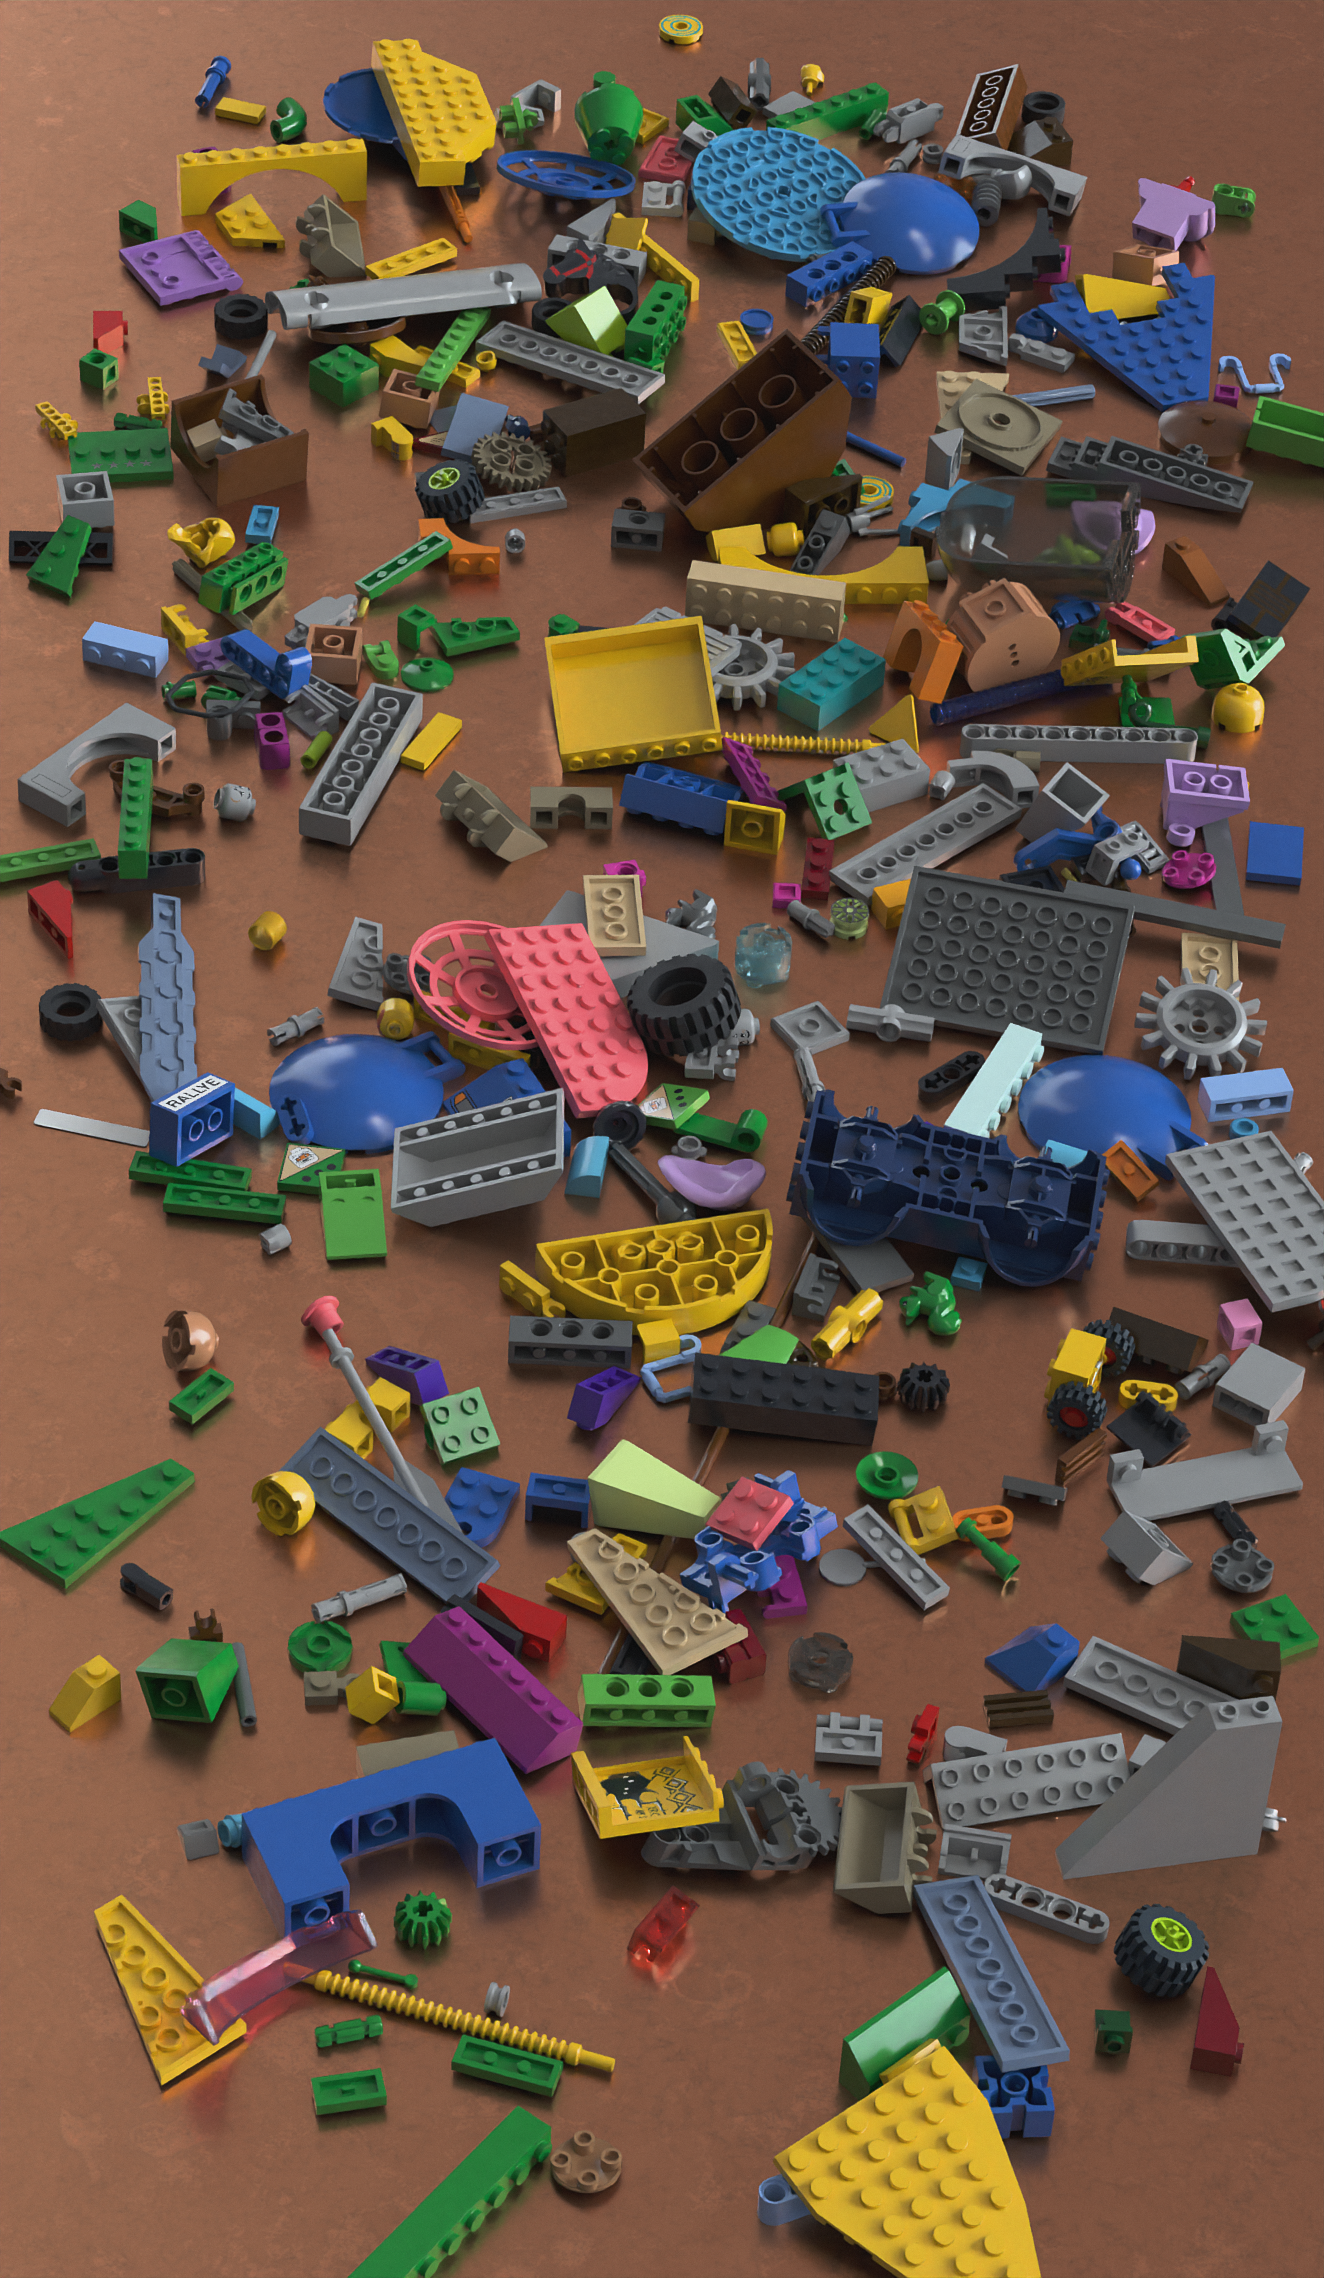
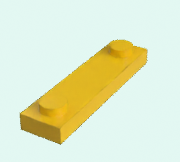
M440 238L365 266V274L372 280L405 276L457 257V248L445 238Z

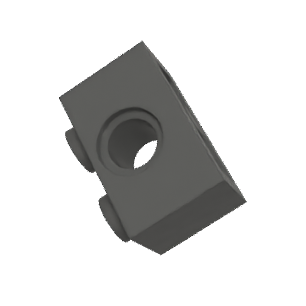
M615 509L611 528V547L661 552L665 531V513Z

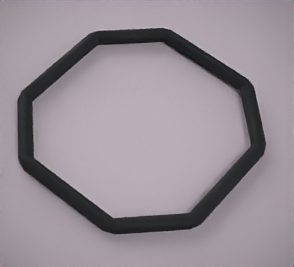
M209 669L183 676L168 691L165 698L174 712L211 719L237 712L254 694L255 690L246 676ZM207 675L241 680L249 690L234 708L213 713H203L177 707L171 698L187 680Z

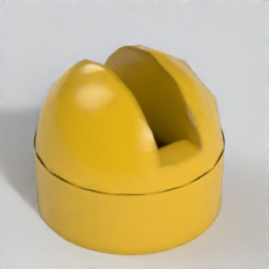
M483 351L476 356L477 365L480 370L487 373L489 370L495 369L497 361L494 352Z

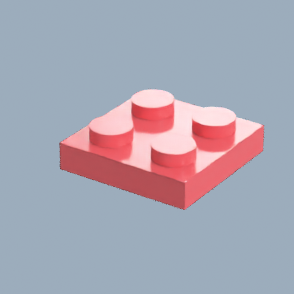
M741 1477L705 1525L706 1527L710 1526L711 1530L722 1534L723 1538L758 1551L794 1503L789 1495Z

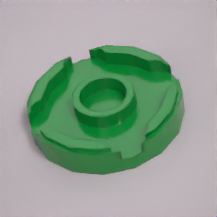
M315 1621L302 1624L289 1636L287 1648L290 1663L303 1673L320 1671L338 1672L344 1669L350 1662L353 1652L350 1634L342 1626L332 1621H323V1624H315Z

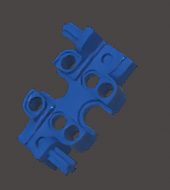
M787 1470L776 1479L760 1473L754 1476V1482L789 1495L794 1503L758 1551L740 1544L733 1545V1543L724 1540L722 1534L711 1530V1527L707 1526L694 1538L698 1558L692 1566L680 1573L682 1586L706 1597L711 1609L717 1608L725 1613L729 1611L727 1603L744 1591L766 1590L780 1581L779 1577L782 1576V1570L776 1566V1556L790 1555L802 1561H809L819 1555L821 1550L819 1540L838 1527L836 1515L828 1511L826 1507L820 1508L804 1501V1498L800 1496L796 1473Z

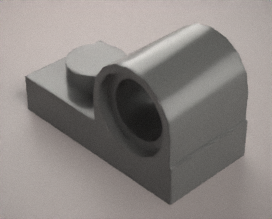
M207 700L206 713L234 708L239 701ZM247 701L233 714L206 719L207 736L213 740L220 741L231 736L232 728L254 729L255 714L261 713L260 701Z

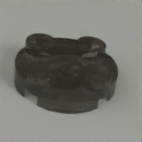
M816 1632L810 1638L804 1639V1636H801L792 1643L789 1649V1677L794 1682H799L806 1687L832 1693L850 1677L853 1668V1654L847 1649L848 1644L836 1635ZM820 1658L826 1659V1662L823 1664L816 1663L815 1661L820 1660Z

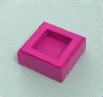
M773 883L772 908L787 909L793 900H798L801 903V884Z

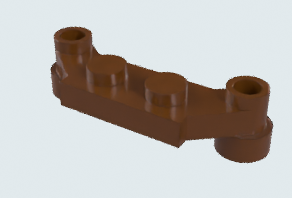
M116 760L110 764L109 773L110 778L113 780V790L120 795L121 803L124 760ZM188 783L182 789L183 794L153 786L152 813L170 818L171 815L187 813L191 816L200 815L202 813V802L205 799L203 785Z

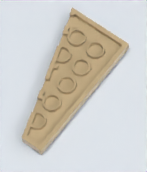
M976 371L937 372L936 386L940 420L975 379L1003 391L1009 382V374L979 373ZM962 446L960 464H969L975 452Z
M596 1528L567 1541L568 1550L660 1675H672L748 1637V1629L740 1623L735 1625L726 1619L725 1613L717 1608L711 1609L700 1601L699 1596L662 1572L658 1574L649 1568V1563L643 1559L632 1557L624 1551L622 1545Z

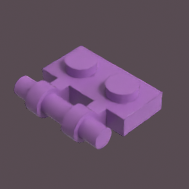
M222 638L186 648V657L197 671L217 670L230 661L221 650L220 642Z

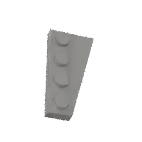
M355 917L329 985L327 996L378 1011L383 1003L382 924Z

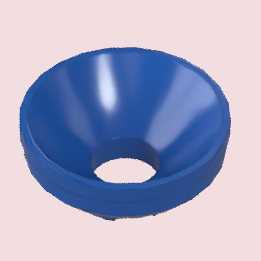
M1033 308L1031 311L1021 315L1017 319L1015 326L1016 334L1024 335L1025 338L1042 341L1043 343L1053 341L1059 333L1056 328L1037 314V308Z

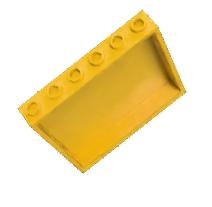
M702 616L544 638L563 773L723 750Z

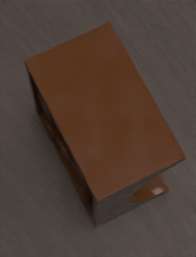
M262 374L172 400L170 448L216 507L306 480L309 432L306 429L228 454L215 455V458L206 462L200 459L192 447L187 430L215 419L219 428L222 427L223 420L218 418L229 388L237 392L235 397L243 403L250 401L256 406L255 409L260 415H270L276 420L268 401L265 378ZM225 429L228 438L233 439L234 434Z

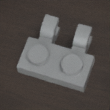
M739 1037L720 1039L717 1045L712 1048L709 1046L703 1049V1052L697 1054L695 1052L688 1053L685 1063V1077L714 1079V1074L718 1073L724 1080L735 1081L736 1069L729 1068H734L735 1062H738L739 1050H731L738 1049Z

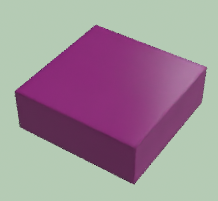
M1216 384L1213 402L1237 408L1240 387Z

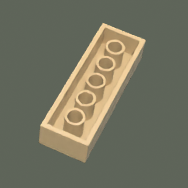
M693 560L687 576L685 616H702L703 623L728 627L731 624H736L737 628L756 630L760 628L762 632L838 643L843 625L846 583Z

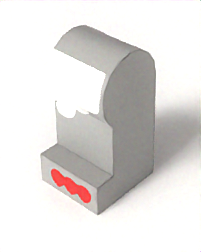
M952 1726L945 1732L942 1754L946 1761L1006 1752L1007 1739L965 1726Z

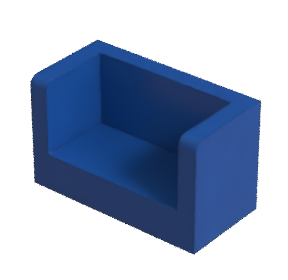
M530 1473L525 1500V1520H532L535 1505L582 1511L581 1527L588 1528L592 1509L588 1480Z

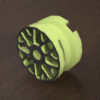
M842 898L832 904L830 922L835 925V936L848 940L850 936H855V939H858L866 934L869 908L864 902L854 898Z

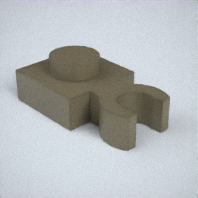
M337 1671L304 1672L305 1706L338 1704V1697L347 1699L345 1687L360 1675L351 1673L343 1678H337Z

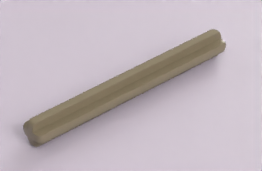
M183 559L174 560L172 570L199 594L202 576ZM227 606V609L220 612L240 631L243 629L252 630L253 621L242 611L231 615L229 614L230 606Z

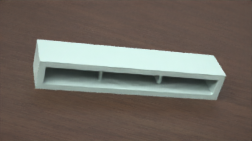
M1010 1023L945 1122L944 1128L989 1138L990 1131L997 1129L1001 1114L1008 1112L1013 1095L1018 1096L1024 1078L1029 1079L1033 1070V1064L1041 1060L1044 1052V1046H1041L1042 1033Z

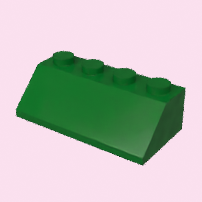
M945 1966L843 2038L838 2082L859 2101L883 2086L879 2074L928 2039H938L941 2047L945 2046L948 2050L954 2045H961L968 2037L971 2013L950 1971Z

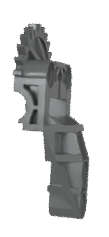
M751 1762L743 1767H739L733 1780L726 1781L722 1789L724 1807L719 1809V1822L651 1831L641 1849V1855L646 1862L656 1867L729 1870H799L810 1866L817 1851L827 1855L829 1849L832 1851L837 1850L842 1807H838V1804L841 1800L839 1797H829L832 1791L830 1788L821 1790L819 1788L821 1781L816 1780L810 1783L808 1774L804 1773L800 1779L797 1777L795 1770H791L789 1775L785 1774L781 1768H778L776 1772H768L765 1764L762 1762ZM745 1807H755L764 1830H769L766 1835L770 1844L765 1839H762L760 1842Z

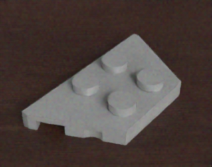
M1007 306L999 307V312L988 314L987 310H983L974 314L960 315L959 351L1007 366Z

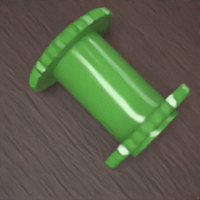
M945 290L940 292L936 297L937 299H935V304H926L920 310L919 319L927 332L935 335L942 334L947 330L949 320L955 322L959 320L960 315H964V302L960 295L954 291Z

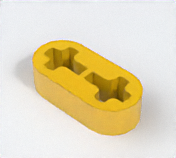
M1127 1380L1120 1386L1118 1400L1121 1406L1129 1409L1137 1402L1135 1399L1142 1391L1153 1394L1152 1397L1159 1402V1407L1164 1404L1166 1406L1165 1412L1169 1410L1173 1412L1176 1408L1178 1393L1170 1385L1140 1380Z

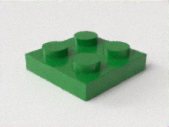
M1286 1594L1231 1613L1230 1623L1242 1639L1280 1642L1281 1659L1318 1646L1319 1636Z

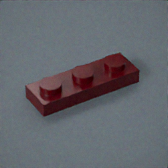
M807 838L801 898L828 901L831 878L829 871L832 870L835 840Z

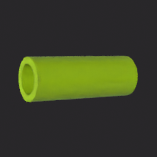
M320 731L300 758V762L304 767L314 768L330 746L333 739L328 732Z

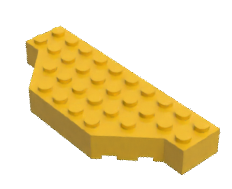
M383 39L381 41H373L371 67L417 186L464 185L466 163H472L482 155L483 150L493 148L495 141L496 120L477 74L422 52L418 40L404 39L391 41Z

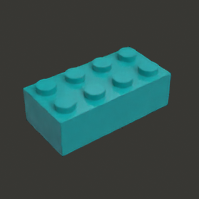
M844 638L779 683L777 710L819 731L884 685L886 659Z

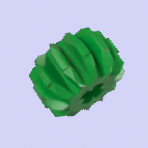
M419 1890L415 1897L406 1894L404 1901L397 1903L395 1916L393 1917V1926L395 1931H398L400 1941L408 1940L411 1948L416 1944H421L426 1949L430 1942L439 1946L441 1938L448 1937L450 1923L452 1922V1913L447 1908L445 1898L437 1899L435 1892L426 1896L423 1895L421 1890Z

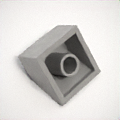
M1125 1510L1100 1538L1109 1547L1106 1550L1109 1556L1118 1563L1123 1562L1128 1567L1125 1572L1138 1583L1145 1581L1156 1585L1190 1569L1193 1565V1562L1156 1524Z

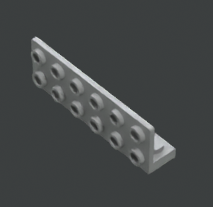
M1284 1420L1256 1425L1251 1448L1142 1469L1144 1457L1140 1449L1111 1454L1106 1479L1122 1512L1124 1510L1148 1521L1214 1508L1217 1503H1221L1224 1500L1234 1504L1297 1491L1303 1487L1302 1480L1285 1452L1289 1428Z
M1121 1733L933 1763L922 1770L924 1782H933L943 1830L945 1824L968 1827L1101 1805L1130 1778Z

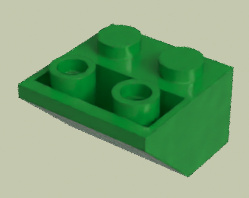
M698 95L677 99L675 123L683 132L693 121L705 129L713 131L717 136L734 130L717 110Z

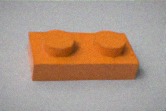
M1122 1139L1102 1154L1106 1156L1105 1168L1110 1170V1174L1136 1202H1139L1160 1185L1159 1179Z

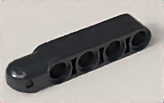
M197 848L149 852L147 879H119L118 855L79 861L69 870L68 881L70 887L77 892L102 891L107 894L198 885L204 882L206 876L205 854Z

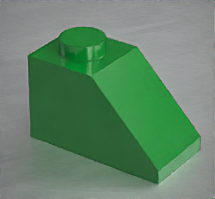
M136 200L119 210L120 232L143 243L158 240L156 208L143 201Z

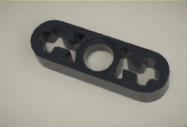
M967 1051L921 1077L918 1081V1098L926 1103H936L969 1084L985 1063L984 1056L976 1051ZM945 1075H955V1076H957L958 1078H957V1079H948V1078H946V1077H944V1076H945Z

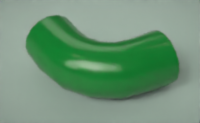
M284 98L279 102L276 109L280 119L272 120L270 131L273 139L278 143L299 136L307 126L305 110L293 98Z

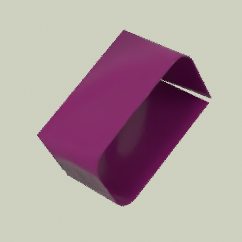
M283 712L255 714L254 742L260 768L264 770L288 768L291 765L290 746ZM281 735L283 739L273 743L267 741L264 736Z

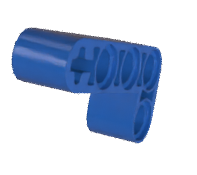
M247 629L229 634L221 639V650L226 658L279 698L285 699L291 693L301 689L303 685L309 684L312 657L305 647H298L280 654Z

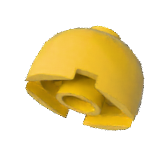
M1245 683L1229 684L1223 687L1215 696L1211 718L1217 726L1219 722L1225 725V730L1229 732H1252L1255 730L1256 725L1260 724L1261 726L1263 723L1265 709L1263 698L1259 691Z
M278 1471L267 1475L257 1481L252 1489V1503L257 1502L260 1509L256 1515L261 1523L275 1535H293L301 1530L312 1518L315 1509L313 1491L310 1485L294 1472Z

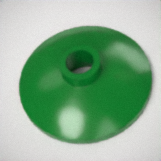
M430 657L411 660L401 670L403 683L411 689L422 692H434L444 689L451 684L454 677L453 669L448 663Z
M888 1451L875 1452L867 1455L858 1463L856 1480L861 1489L871 1496L881 1499H898L910 1494L915 1489L918 1483V1470L910 1459L901 1454Z

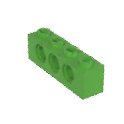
M582 1674L577 1695L580 1720L583 1722V1726L711 1727L716 1708L711 1676Z

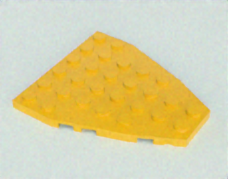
M945 2046L936 2050L774 2156L773 2164L817 2221L823 2225L828 2223L845 2235L844 2240L851 2245L858 2244L873 2255L872 2260L898 2278H1041L1026 2204L988 2100Z

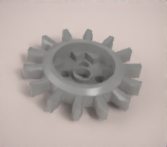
M731 624L728 636L742 642L740 655L712 677L716 702L720 697L732 699L733 709L740 710L742 699L752 697L760 708L765 707V692L768 691L778 696L779 683L795 673V655L793 652L782 653L783 640L781 638L764 644L761 642L762 629L757 628L750 637L739 636L737 625Z
M1182 968L1180 976L1181 986L1174 988L1162 975L1157 978L1155 989L1163 996L1162 999L1143 991L1139 1006L1156 1014L1136 1013L1134 1028L1155 1030L1153 1033L1142 1036L1140 1047L1142 1050H1147L1161 1045L1165 1049L1159 1060L1158 1066L1161 1069L1167 1067L1175 1058L1186 1062L1184 1066V1079L1190 1080L1192 1078L1196 1065L1208 1066L1211 1077L1220 1076L1222 1071L1220 1063L1228 1061L1234 1069L1242 1073L1245 1070L1247 1061L1238 1051L1242 1050L1258 1057L1263 1044L1245 1035H1265L1267 1020H1250L1246 1017L1258 1013L1260 1000L1256 998L1240 1004L1236 998L1240 994L1243 982L1240 980L1235 981L1226 991L1216 987L1217 970L1211 969L1206 976L1205 984L1193 983L1189 969ZM1203 1026L1207 1031L1199 1033L1193 1030L1192 1027ZM1215 1032H1220L1223 1035H1217Z

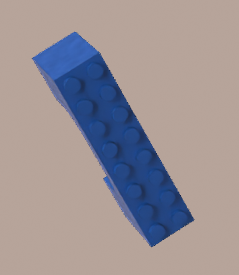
M495 1738L475 1742L466 1747L445 1751L439 1755L415 1760L409 1764L389 1770H382L359 1779H351L339 1785L318 1789L312 1793L288 1798L282 1802L242 1813V1858L284 1947L349 1928L350 1884L340 1864L360 1855L421 1837L442 1839L450 1843L458 1851L476 1888L540 1868L541 1823Z

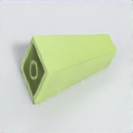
M624 1439L618 1443L588 1477L594 1524L599 1526L694 1539L700 1531L706 1528L705 1523L721 1504L720 1497Z

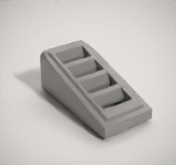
M1136 820L1120 827L1123 832L1129 829L1133 830L1149 843L1147 850H1144L1145 852L1131 856V859L1139 862L1141 868L1148 874L1163 868L1170 861Z

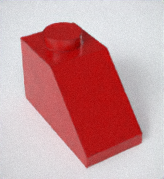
M93 311V348L108 354L122 346L123 335H128V320H123V311Z

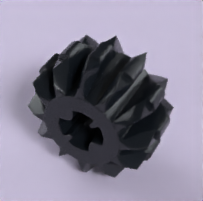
M924 1361L919 1366L911 1363L909 1368H904L897 1383L898 1395H900L901 1403L909 1404L911 1410L921 1408L922 1412L926 1408L936 1411L938 1405H944L950 1389L946 1371L938 1370L936 1364L928 1366Z

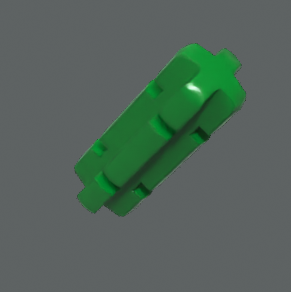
M116 413L114 416V426L123 429L127 427L128 430L162 428V421L156 419L149 421V418L134 415L127 417V414Z
M379 2015L365 2017V2021H361V2018L333 2023L331 2028H329V2025L319 2026L314 2029V2038L317 2046L320 2048L331 2046L333 2041H336V2044L364 2039V2035L367 2034L370 2038L383 2034V2023Z

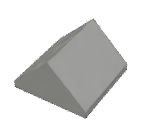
M957 428L929 436L925 479L932 486L948 490L951 486L953 487L960 471L964 429Z

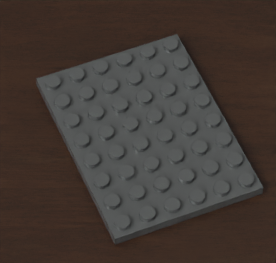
M914 866L879 1009L885 1005L894 1004L901 1007L905 1013L935 1018V1026L1000 1038L1009 1024L1013 1023L1042 1033L1041 1045L1092 1055H1103L1135 905Z

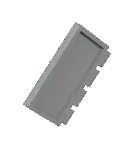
M665 606L662 609L655 608L634 625L688 617L685 615L681 616V613ZM703 625L711 675L713 677L740 655L742 642L728 635L723 636V633Z

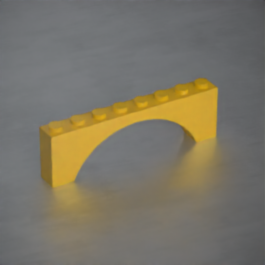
M363 139L327 140L322 143L304 142L298 145L281 144L275 147L257 146L251 149L234 148L228 151L211 150L204 153L187 152L176 155L177 199L181 216L205 214L213 200L234 182L254 173L274 169L297 170L314 175L334 188L343 202L367 200V150Z
M719 547L718 564L845 582L844 604H903L904 601L914 603L915 600L927 604L929 581L923 547H897L888 558L877 565L858 572L841 575H809L791 572L762 561L745 547Z

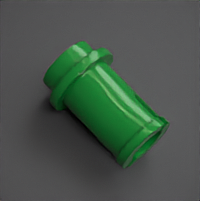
M194 680L185 682L171 696L173 701L174 699L195 698L197 690ZM169 681L166 682V685H162L161 691L164 701H167L165 696L176 683L172 684Z

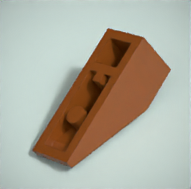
M1186 536L1165 543L1162 569L1209 607L1230 598L1229 592L1199 546Z

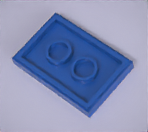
M1250 821L1246 880L1300 886L1302 879L1304 827Z

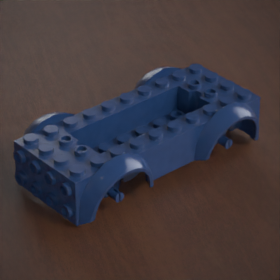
M829 1089L817 1090L814 1102L808 1101L804 1118L809 1119V1122L803 1121L799 1136L800 1139L804 1140V1143L798 1142L795 1160H799L800 1164L794 1162L790 1179L796 1183L789 1185L786 1201L791 1202L789 1214L810 1219L817 1230L828 1239L842 1245L863 1246L872 1244L884 1237H891L986 1259L992 1269L1006 1281L1020 1286L1036 1287L1047 1285L1062 1277L1081 1281L1084 1271H1090L1094 1253L1090 1252L1091 1250H1097L1100 1233L1095 1232V1230L1100 1229L1103 1219V1212L1099 1211V1208H1103L1107 1191L1102 1190V1186H1107L1110 1170L1105 1169L1106 1156L1089 1149L1081 1162L1071 1167H1066L1065 1164L1052 1162V1148L1048 1146L1045 1154L1046 1146L1040 1147L1038 1158L1025 1156L1020 1159L1009 1149L1006 1135L1001 1134L994 1139L925 1124L922 1118L915 1114L906 1124L893 1128L890 1124L878 1122L879 1109L874 1107L872 1115L873 1106L866 1108L864 1118L856 1116L846 1118L839 1113L834 1105L835 1091Z

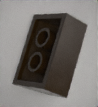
M1113 1307L1109 1318L1112 1321V1326H1116V1323L1121 1325V1331L1124 1329L1129 1331L1127 1337L1133 1336V1344H1135L1134 1353L1138 1354L1136 1360L1153 1366L1155 1360L1166 1363L1165 1370L1182 1375L1184 1370L1192 1372L1209 1342L1208 1339Z

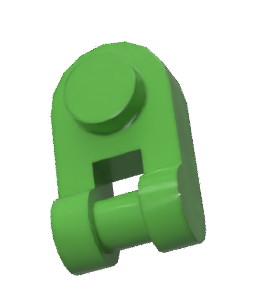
M388 640L380 641L379 645H363V658L377 678L387 680L395 678L399 674V661L393 653Z

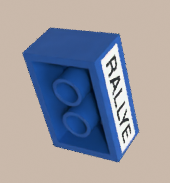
M207 1072L152 1102L150 1108L149 1155L177 1167L233 1135L235 1083Z

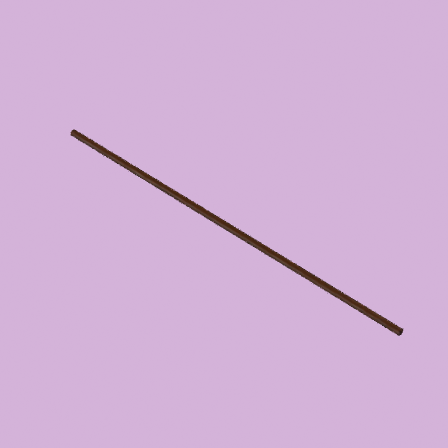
M812 1234L768 1325L781 1327L793 1302V1294L809 1254H816L821 1245L814 1234ZM717 1428L692 1481L703 1487L731 1428ZM664 1535L649 1568L658 1574L661 1573L678 1537ZM621 1623L597 1674H610V1670L629 1634L623 1623Z

